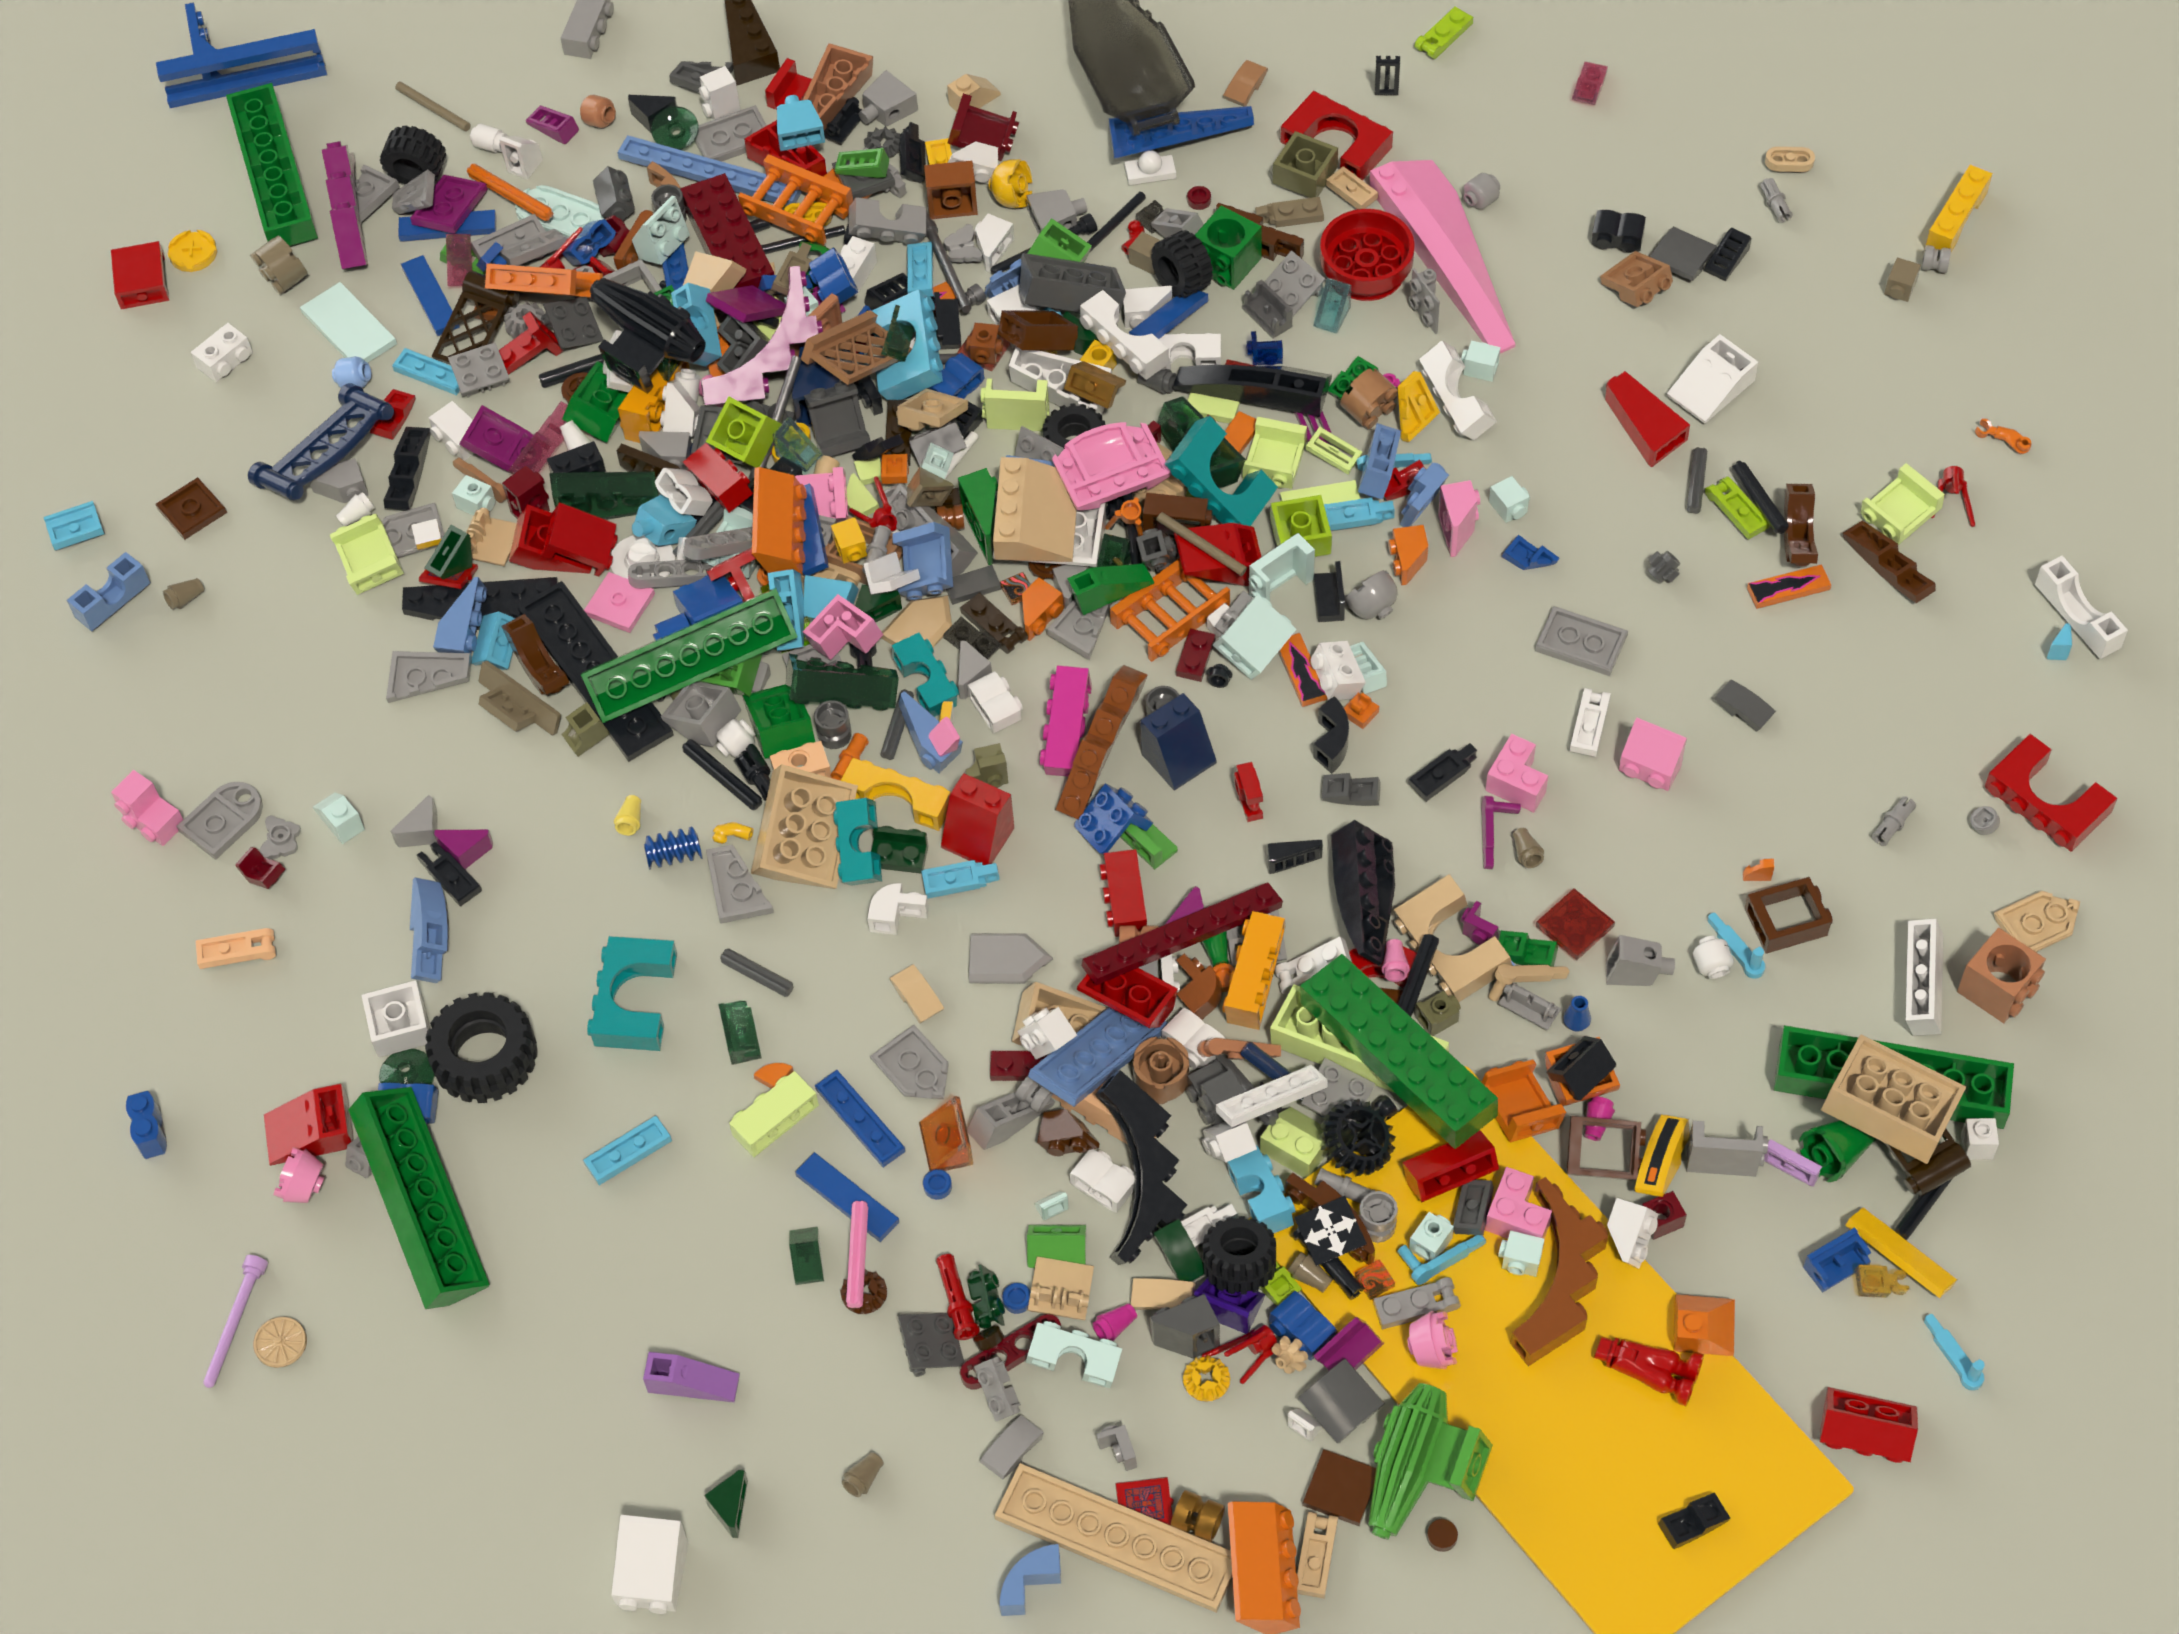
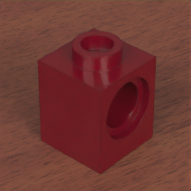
M1674 1191L1642 1204V1206L1667 1217L1663 1220L1657 1218L1656 1231L1651 1235L1653 1240L1684 1227L1687 1214Z

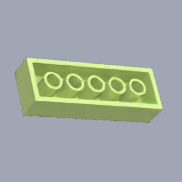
M1293 984L1270 1027L1271 1044L1281 1045V1050L1318 1064H1322L1324 1058H1327L1370 1080L1376 1086L1394 1092L1301 1004L1300 986ZM1432 1036L1449 1052V1042Z

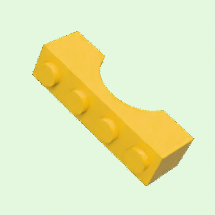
M1969 165L1930 228L1926 245L1934 246L1935 249L1940 250L1942 248H1950L1951 252L1953 251L1974 208L1978 209L1987 195L1993 173Z
M852 758L841 779L843 782L858 785L855 799L869 798L874 800L882 796H897L906 800L913 808L914 821L917 824L940 831L946 819L951 791L940 785L933 786L917 777H907L893 769H884L875 766L870 761H861Z

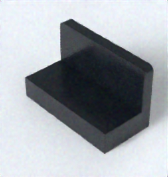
M934 292L933 302L935 310H933V314L938 326L936 335L940 343V349L961 348L958 299H940L939 292Z
M1335 561V572L1314 574L1318 622L1344 621L1345 597L1340 561Z
M1584 1036L1546 1073L1551 1081L1565 1083L1574 1099L1580 1101L1617 1064L1602 1039Z

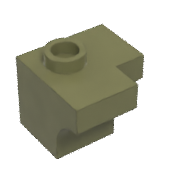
M588 702L565 717L569 725L565 732L561 734L577 757L609 735L608 730Z
M1000 743L975 748V763L970 768L965 769L966 774L996 788L1008 784L1007 763Z

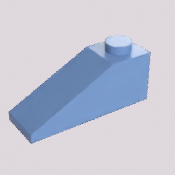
M1376 424L1358 492L1383 500L1392 476L1401 430Z
M903 691L900 694L899 708L919 757L927 768L934 769L940 773L961 753L963 742L959 740L957 750L944 756H939L929 739V733L936 727L939 721Z

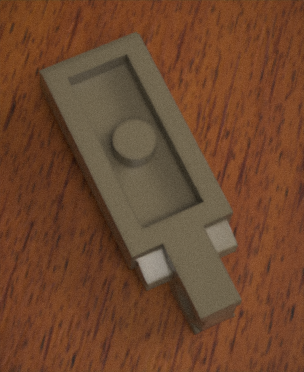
M1320 197L1275 202L1255 207V214L1263 217V224L1270 223L1275 225L1276 228L1324 221Z
M803 242L797 253L789 251L771 289L788 296V268L800 266V271H805L807 275L810 269L809 262L813 261L808 258L811 245Z

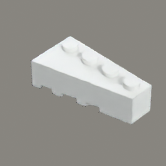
M1016 346L1009 363L1011 382L1031 392H1036L1037 380H1048L1050 402L1058 406L1065 405L1066 407L1073 403H1076V406L1084 404L1088 409L1090 407L1096 409V413L1101 415L1105 407L1064 389L1071 366L1081 361L1039 350H1021ZM1091 364L1112 374L1111 368Z

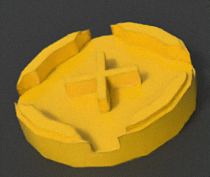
M197 230V232L184 231L176 235L168 246L170 262L175 268L184 272H195L208 267L217 255L215 240L209 233L203 230Z

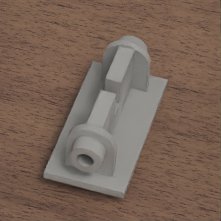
M1517 983L1505 986L1503 991L1505 994L1499 1002V1005L1545 1030L1549 1029L1561 1011V1008L1554 1003H1550L1520 987Z
M999 1356L974 1366L978 1381L983 1388L995 1422L1019 1413L1020 1409L1018 1406L1021 1405L1013 1386L1005 1389L1003 1383L1011 1380L1004 1365L1005 1363L1000 1361Z

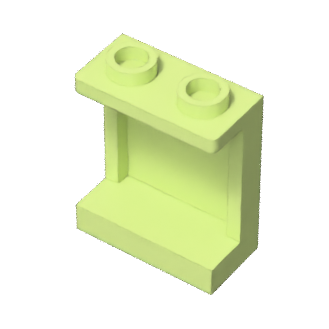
M987 378L986 387L981 388L982 418L987 419V429L1020 430L1021 426H1024L1031 431H1043L1045 419L1050 414L1048 380H1037L1036 392L993 390V381Z
M1257 417L1254 439L1248 458L1243 462V479L1247 474L1262 469L1278 488L1292 489L1307 441V426Z
M1906 463L1899 469L1898 478L1872 500L1865 498L1862 501L1861 515L1866 522L1874 524L1884 535L1899 545L1942 509L1945 494Z
M377 514L364 516L359 521L349 526L340 527L336 532L330 534V538L335 544L347 572V580L357 595L404 574L384 524Z

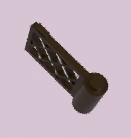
M469 271L463 281L462 293L433 351L432 358L450 365L448 357L491 344L508 307L515 306L518 303L519 292L486 289V275ZM466 301L475 303L477 309L464 315L462 309ZM491 309L498 311L494 319L485 321L484 312ZM479 315L483 324L470 329L467 320ZM464 322L467 331L454 336L452 332L454 326ZM485 329L487 334L485 339L475 343L472 335ZM469 336L472 345L459 350L457 341ZM450 344L454 345L456 353L449 356L441 355L444 347Z
M1946 1128L1942 1134L1945 1141L1936 1146L1927 1164L1918 1159L1907 1163L1900 1150L1886 1144L1906 1173L1907 1178L1904 1179V1183L1913 1195L1917 1193L1922 1197L1971 1168V1162L1966 1152L1954 1141Z

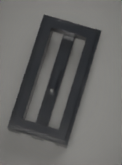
M1376 56L1375 95H1398L1400 56H1395V59H1391V56H1386V59ZM1381 66H1385L1384 89H1380ZM1390 66H1395L1394 89H1389Z

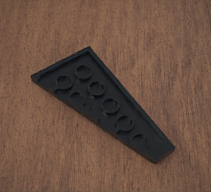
M548 577L483 582L487 588V597L481 605L482 618L484 615L498 611L513 618H518L521 614L517 606L557 584L558 578ZM466 583L462 589L441 585L403 587L404 615L428 620L442 619L469 583Z

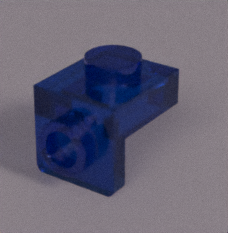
M1251 331V341H1246L1247 356H1252L1253 366L1283 364L1282 340L1257 342L1256 331Z

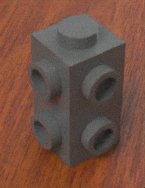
M607 166L593 180L600 213L604 218L615 215L624 221L635 210L628 178L621 170Z
M1156 528L1144 531L1142 536L1136 537L1142 561L1152 571L1160 573L1177 560L1176 556H1179L1176 541H1172L1171 536H1167L1162 530Z

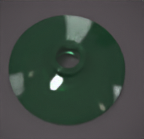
M678 106L662 110L654 118L651 126V133L657 144L678 150L689 147L696 140L699 132V124L695 115L690 110ZM674 131H681L680 133L673 135Z
M417 1049L393 1053L384 1061L379 1072L380 1083L432 1085L435 1078L427 1054ZM404 1068H410L407 1072H401Z

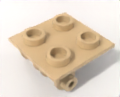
M483 507L476 510L466 532L471 538L472 559L505 566L511 552L517 523L490 518L489 510Z
M1037 1256L1028 1311L1085 1321L1094 1266Z

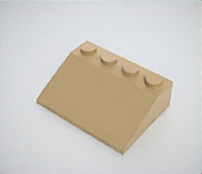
M1001 457L993 537L995 560L1073 562L1077 509L1056 468L1029 458Z
M783 764L773 770L751 874L778 881L836 889L839 879L838 865L841 863L840 853L836 848L838 826L834 822V810H836V802L855 799L858 785Z
M1860 1034L1835 1080L1821 1111L1927 1164L1966 1086Z

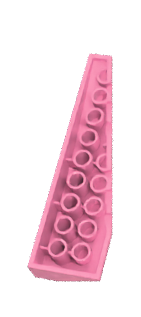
M1392 161L1370 170V187L1378 192L1377 201L1385 212L1401 219L1411 230L1415 244L1414 251L1428 269L1434 270L1437 275L1436 280L1482 342L1501 347L1500 354L1514 348L1515 341L1457 191L1434 161Z

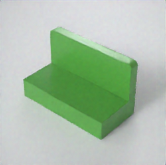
M1130 823L1120 836L1133 850L1136 849L1137 854L1154 870L1178 851L1177 846L1153 824L1145 831Z
M1029 1225L1027 1232L1028 1267L1035 1268L1037 1256L1086 1265V1225Z

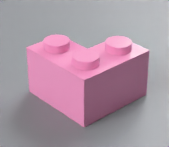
M839 594L833 598L803 631L812 647L829 660H832L847 642H850L866 654L883 636L873 618Z
M1511 734L1489 770L1486 782L1487 792L1511 803H1519L1522 808L1533 813L1546 793L1548 775L1531 768L1534 762L1536 744Z
M135 770L111 791L116 801L114 806L123 815L122 821L131 829L135 827L139 829L148 841L153 842L155 840L164 846L178 832L176 826L183 820L180 811L160 798L154 784Z
M1506 1167L1487 1215L1485 1231L1507 1239L1510 1230L1545 1239L1550 1226L1552 1211L1528 1202L1532 1192L1534 1176Z

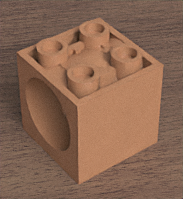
M1998 927L1966 965L1957 992L2004 1024L2010 1016L2015 1018L2024 1006L2022 1003L2026 997L2031 999L2039 989L2040 985L2038 983L2045 974L2042 968L2046 958ZM1991 972L2005 973L2016 982L2001 981L1994 977Z

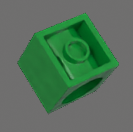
M1222 205L1195 234L1197 239L1201 240L1210 256L1213 266V279L1233 290L1262 259V226Z

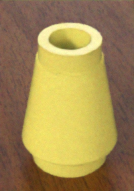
M635 795L626 797L614 819L615 829L618 833L630 836L639 830L641 799Z

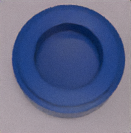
M938 1169L928 1172L923 1179L925 1194L935 1200L947 1197L952 1190L950 1175Z
M1013 1283L1007 1286L1002 1295L1006 1310L1014 1314L1027 1311L1031 1293L1030 1289L1022 1283Z

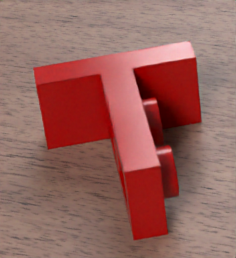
M531 311L523 316L528 329L499 350L508 375L545 348L555 356L564 351L563 348H560L555 333Z
M752 547L706 570L711 581L730 572L731 576L727 579L735 591H740L743 602L755 597L740 568L756 559L752 554Z

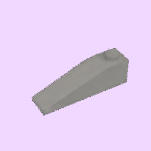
M901 483L897 486L888 499V503L892 507L891 512L897 518V529L904 531L932 522L949 527L953 577L962 574L978 552L963 535L929 506L910 507L907 504V487Z

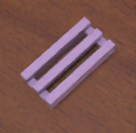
M1771 1139L1769 1140L1768 1151L1765 1154L1764 1161L1814 1187L1822 1166Z

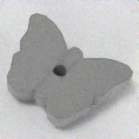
M966 224L963 228L957 230L956 233H952L944 239V247L950 250L948 253L950 262L982 261V252L974 247V229L971 224Z
M272 815L268 816L265 824L269 833H267V840L262 844L259 852L268 859H278L280 856L286 857L296 853L298 848L295 837L301 833L300 826L290 821L285 822L284 819L276 818Z

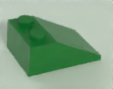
M597 361L571 396L562 420L566 422L573 420L581 430L607 443L621 422L618 408L629 392L607 388V374H603L604 364Z
M987 468L958 477V485L963 513L989 566L994 562L993 537L998 482L996 477H991Z
M793 682L753 692L750 697L743 696V701L764 759L770 758V755H774L782 750H791L810 742L815 743L811 718Z

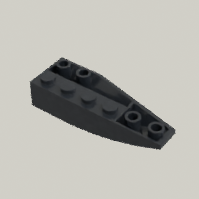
M1287 366L1179 367L1173 389L1321 416L1332 375Z
M1353 820L1331 834L1336 896L1347 932L1359 955L1379 966L1383 963L1395 891L1393 845L1389 839Z

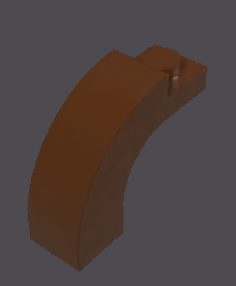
M1786 483L1784 519L1789 527L1784 532L1785 554L1787 562L1795 563L1799 566L1817 564L1818 561L1813 531L1815 504L1813 484Z
M525 614L501 626L519 663L541 695L556 693L563 686L570 683L566 674L554 663L546 651L533 622Z

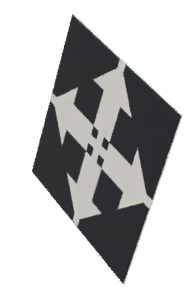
M1345 1196L1294 1217L1316 1266L1367 1244Z

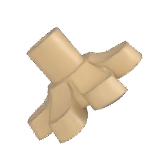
M1283 1336L1280 1339V1344L1275 1343L1272 1347V1352L1277 1355L1275 1358L1277 1367L1284 1369L1287 1374L1293 1373L1295 1369L1302 1371L1307 1366L1303 1361L1308 1359V1354L1305 1351H1299L1302 1347V1342L1299 1339H1295L1291 1343L1287 1336Z

